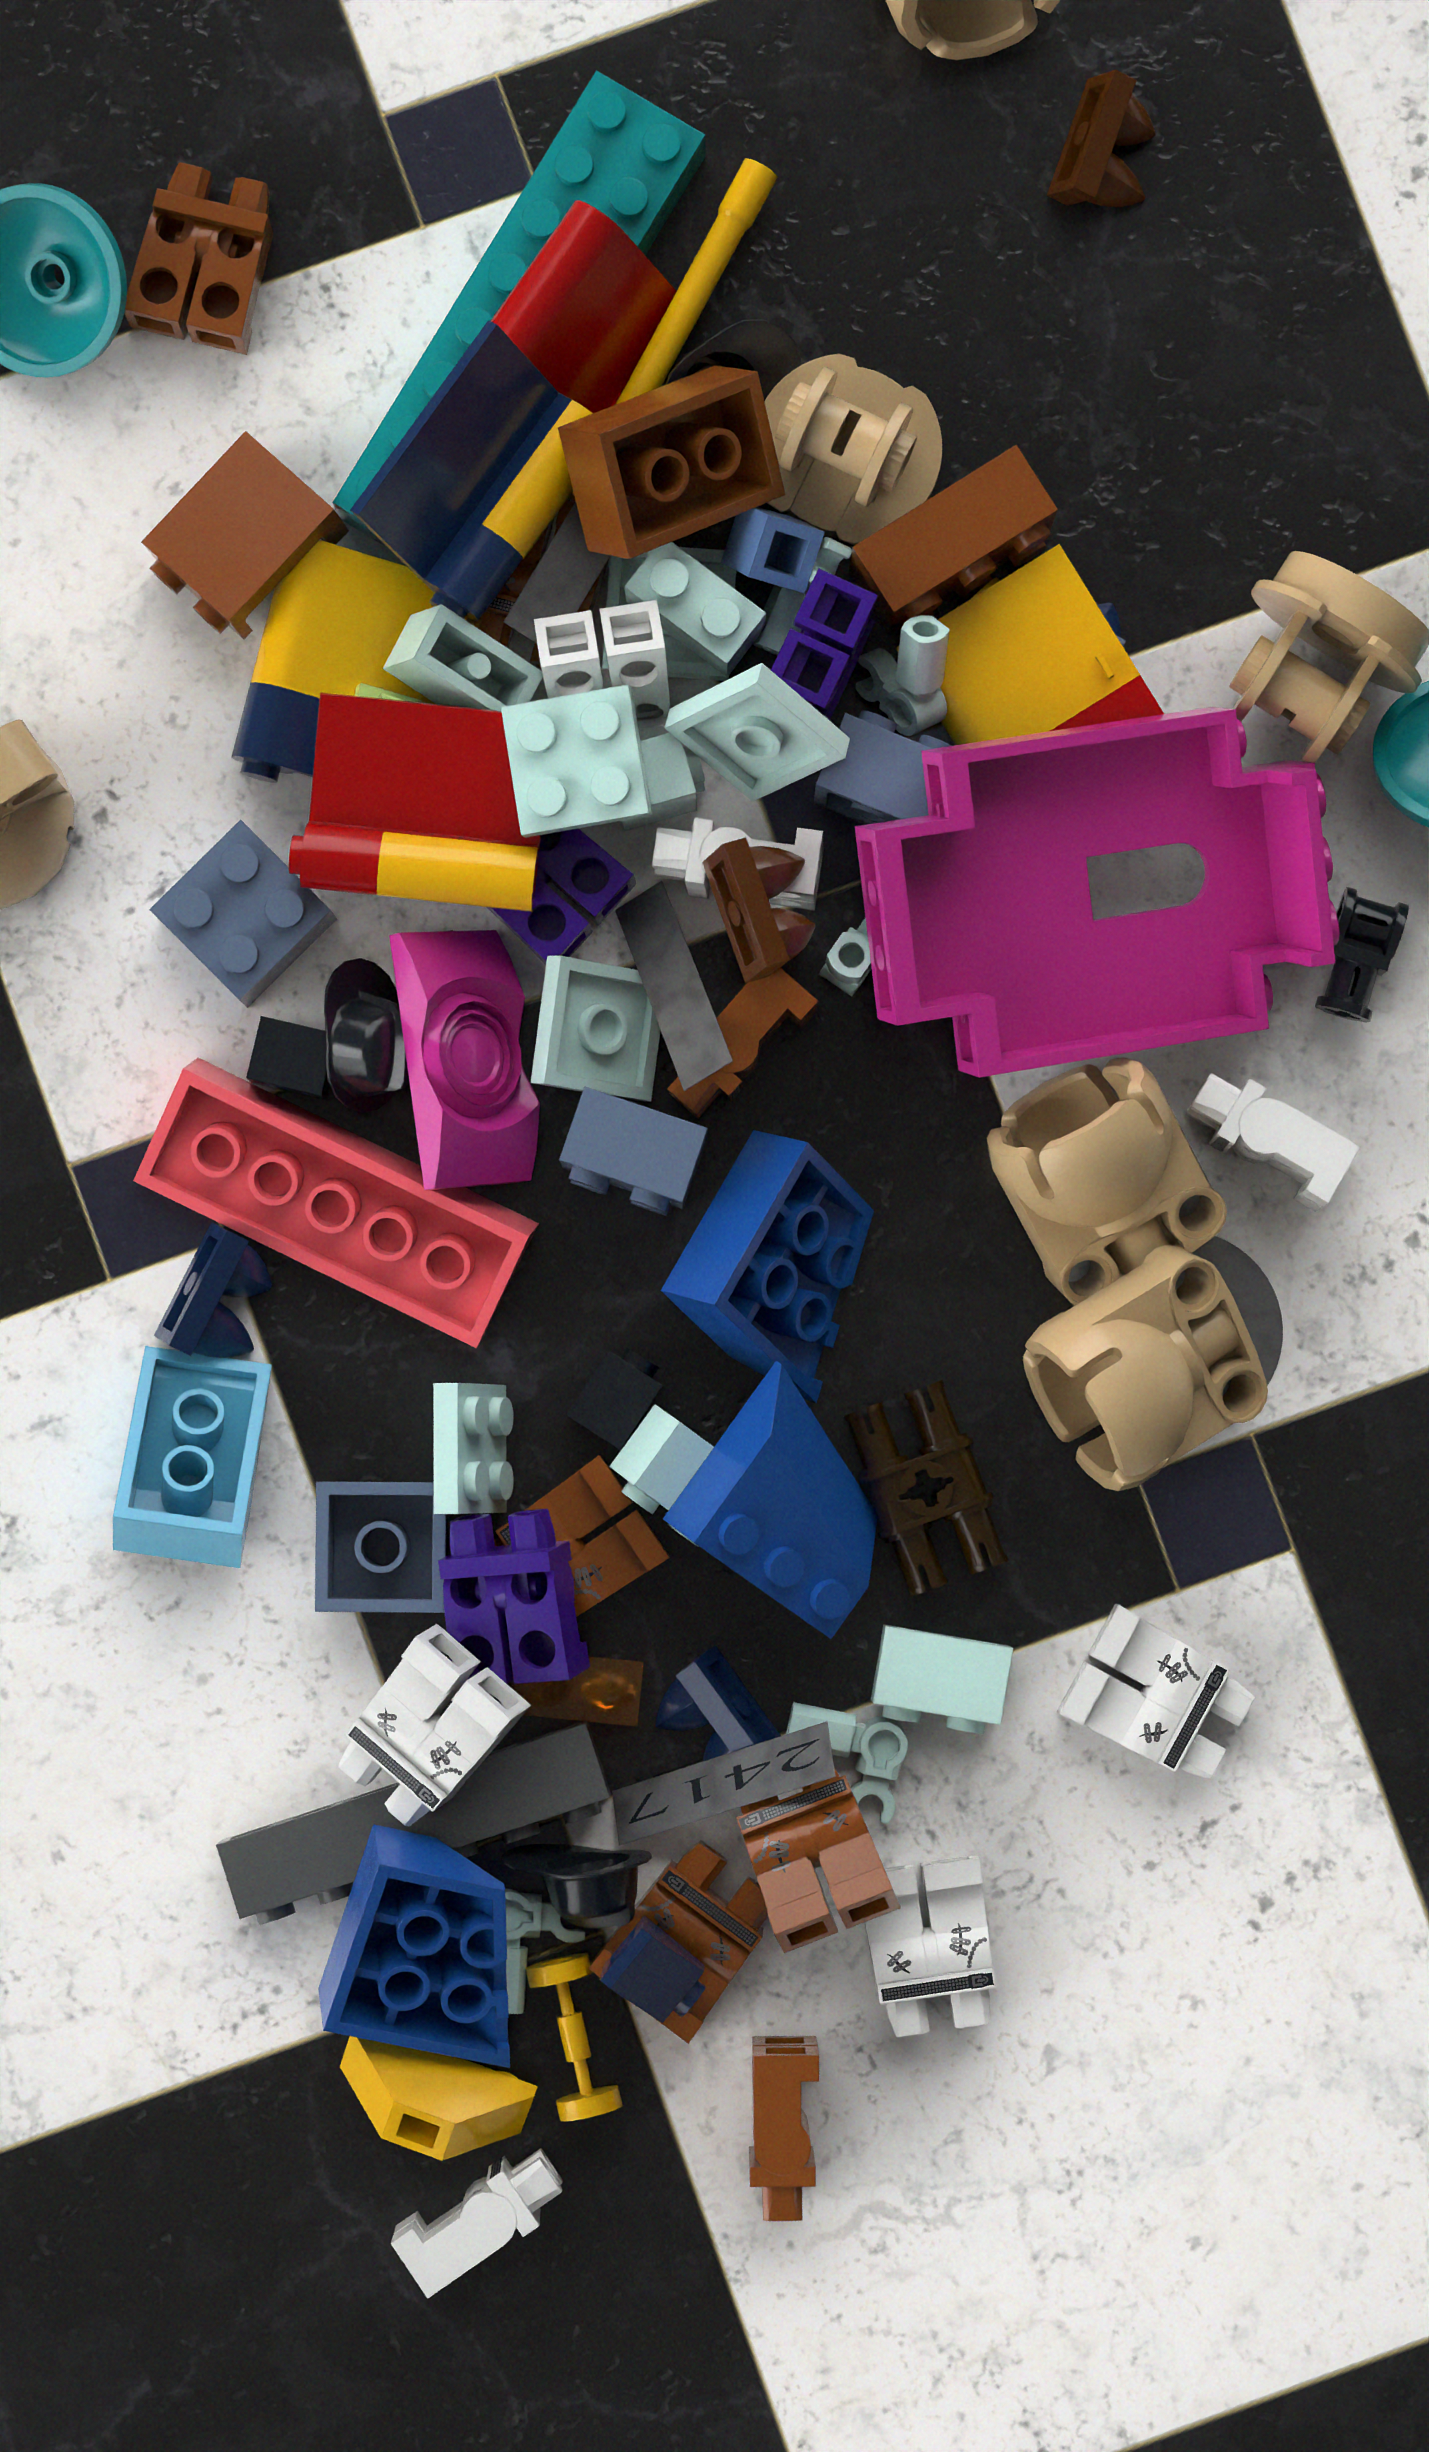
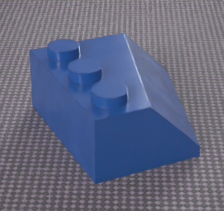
M753 1130L660 1291L728 1356L763 1376L768 1373L775 1361H778L783 1365L802 1397L807 1401L817 1403L823 1381L814 1379L823 1347L833 1348L840 1325L831 1322L841 1288L853 1283L874 1210L808 1142Z
M775 1361L663 1520L825 1636L832 1639L869 1587L877 1516L873 1506L781 1363Z
M373 1824L318 1988L323 2031L510 2068V2048L508 2043L509 2010L506 1976V1897L504 1883L436 1837Z

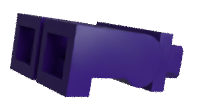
M818 568L794 619L793 626L802 630L798 632L790 628L771 671L830 721L875 626L876 621L872 620L878 595Z
M579 828L543 834L540 841L536 891L532 912L486 908L504 923L546 965L547 956L570 957L593 932L590 923L547 885L549 882H552L586 916L599 926L633 889L636 881L633 873Z
M525 1510L509 1515L508 1523L511 1545L495 1546L491 1514L463 1515L450 1521L451 1554L439 1559L438 1565L440 1580L444 1579L443 1600L446 1631L481 1661L468 1679L488 1667L506 1684L513 1680L514 1684L570 1680L590 1668L587 1643L580 1642L574 1606V1579L568 1561L572 1560L569 1541L556 1542L549 1510Z

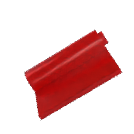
M576 200L491 319V322L497 324L560 394L574 400L590 412L596 413L616 404L671 303L676 290L613 220L586 202Z

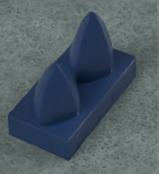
M212 1222L210 1223L154 1334L156 1338L190 1356L194 1352L208 1357L227 1358L251 1353L254 1350L250 1335L243 1323L228 1307L219 1302L222 1295L250 1297L272 1288L266 1265L258 1253L248 1245V1240Z
M716 1645L698 1656L675 1675L677 1679L670 1685L663 1696L655 1723L659 1729L672 1731L695 1729L710 1723L715 1731L706 1745L703 1761L781 1736Z

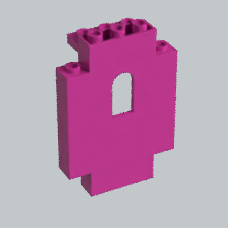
M1218 707L921 750L929 815L855 826L877 1018L899 1026L952 1017L958 1071L979 1078L1269 1029L1267 1011H1270L1273 1006V991L1269 978L1263 973V965L1290 962L1308 967H1316L1336 963L1334 946L1339 941V924L1335 907L1332 901L1329 900L1327 884L1332 878L1333 862L1328 842L1322 834L1321 818L1326 812V795L1321 777L1316 773L1315 763L1285 760L1242 767L1241 758L1244 757L1247 748L1244 727L1241 721L1237 719L1236 709ZM1175 843H1185L1194 848L1201 856L1205 867V879L1200 892L1190 902L1180 906L1093 919L1086 857Z

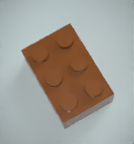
M712 366L558 427L587 549L591 552L631 559L786 495L758 371Z
M1015 445L853 546L849 574L857 586L878 595L874 613L888 635H891L902 628L904 622L910 618L920 615H932L936 618L940 614L937 607L956 593L961 601L972 597L993 580L990 574L1007 561L1011 560L1014 567H1018L1040 554L1047 547L1044 541L1052 534L1050 530L1058 509L1018 446Z

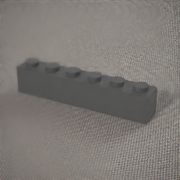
M586 1720L492 1751L465 1781L464 1785L452 1799L434 1812L429 1811L409 1827L394 1817L385 1805V1802L400 1785L397 1782L223 1839L216 1844L239 1919L256 1914L258 1923L261 1925L296 1913L293 1902L315 1894L318 1896L320 1905L348 1897L373 1824L436 1837L467 1858L480 1852L476 1841L501 1834L504 1844H508L540 1833L538 1821L562 1814L565 1824H569L597 1815L602 1812L599 1801L610 1798L611 1792L588 1721Z

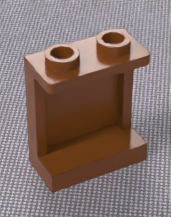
M245 431L141 543L156 559L149 569L171 591L177 595L186 587L199 599L193 606V609L213 629L221 634L229 626L245 640L253 631L246 623L248 615L320 539L337 544L349 532V529L326 501Z

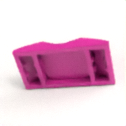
M497 930L401 932L389 935L424 1190L531 1181L537 1151L540 1102L522 1068L521 1048L518 1039L525 996L510 955Z

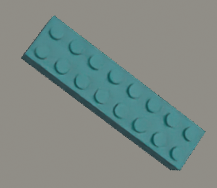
M596 70L332 502L336 513L342 521L386 546L350 509L484 325L494 317L576 200H580L604 213L646 255L706 157L705 134Z

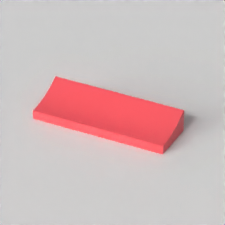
M200 1058L195 1059L183 1068L133 1180L475 1348L482 1342L504 1293L539 1223L465 1187L424 1190L420 1165Z

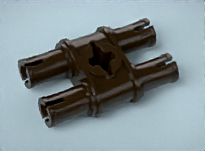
M943 1380L926 1386L934 1407L932 1413L928 1410L921 1388L904 1394L905 1400H908L925 1447L919 1450L921 1456L909 1460L907 1454L900 1456L883 1409L885 1408L883 1402L866 1407L874 1429L873 1434L868 1433L860 1410L844 1416L864 1466V1470L859 1471L861 1478L858 1481L860 1485L865 1483L882 1530L878 1533L879 1538L883 1539L885 1544L892 1543L909 1589V1597L926 1592L918 1570L920 1564L924 1565L932 1589L949 1583L947 1577L944 1576L928 1529L933 1527L931 1521L944 1517L945 1522L952 1520L969 1567L970 1575L987 1569L978 1546L980 1542H983L991 1566L995 1567L1009 1561L1007 1554L1005 1555L988 1510V1507L993 1505L992 1498H994L992 1492L987 1493L970 1447L971 1444H974L973 1438H969L967 1432L961 1434L943 1387L945 1386ZM926 1469L930 1478L942 1477L945 1479L952 1477L953 1479L951 1482L946 1483L944 1488L936 1492L937 1503L932 1506L926 1507L925 1502L921 1498L912 1500L909 1497L903 1500L899 1499L901 1494L906 1493L908 1488L916 1484L915 1473L920 1470Z

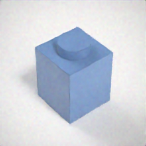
M757 506L736 515L721 563L747 577L805 594L825 532L797 518Z

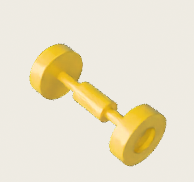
M588 1953L558 1957L525 1968L530 1988L556 1985L562 2015L556 2017L566 2062H573L580 2092L556 2100L560 2121L590 2118L614 2111L623 2106L617 2085L593 2089L586 2063V2058L591 2057L582 2012H575L568 1981L582 1978L592 1973L588 1969L590 1966Z

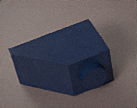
M645 1915L603 1965L600 1981L661 2023L666 2020L672 2011L682 2018L706 1988L698 1980L704 1973V1964Z

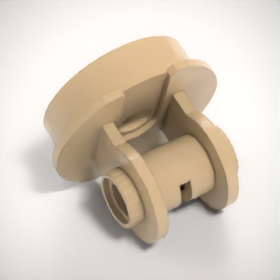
M833 354L816 358L797 367L787 374L765 399L764 402L786 494L767 503L780 513L786 512L789 516L824 531V536L838 538L839 541L856 545L927 501L930 497L941 467V430L937 415L928 397L914 386L903 388L893 379L882 373L858 367L855 358L842 354Z
M1293 551L1288 555L1273 581L1259 580L1253 587L1251 595L1256 604L1283 629L1275 642L1261 635L1229 685V688L1241 694L1233 709H1236L1237 719L1241 722L1253 705L1258 706L1275 718L1282 715L1290 720L1288 726L1310 739L1300 758L1301 761L1315 763L1326 748L1337 755L1342 751L1370 707V702L1359 696L1367 681L1402 693H1414L1422 682L1421 676L1415 667L1429 646V629L1400 602L1355 573L1319 556ZM1295 638H1301L1312 647L1352 671L1353 673L1345 685L1341 684L1290 652L1289 648Z

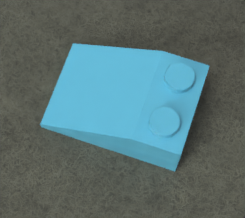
M145 1346L113 1513V1550L234 1568L241 1567L272 1364L224 1357H208L197 1353H192L190 1356L182 1351Z

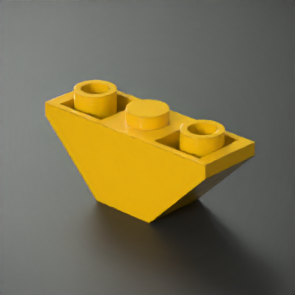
M352 2036L349 2037L340 2064L341 2070L381 2139L441 2161L521 2133L538 2086L522 2081L508 2072L495 2071L462 2058Z

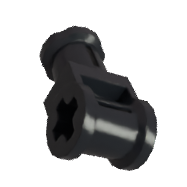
M1346 887L1336 912L1339 924V941L1334 946L1336 963L1333 965L1325 995L1317 997L1316 1008L1341 1018L1366 1023L1370 1022L1372 1011L1368 1008L1376 977L1377 975L1382 976L1388 971L1390 961L1396 953L1404 931L1409 905L1398 902L1394 907L1358 897L1356 889ZM1355 972V976H1354V980H1353V983H1352V986H1351V990H1350V993H1349V995H1348V990H1349V987H1350V983H1351V980H1352V976H1353V973Z

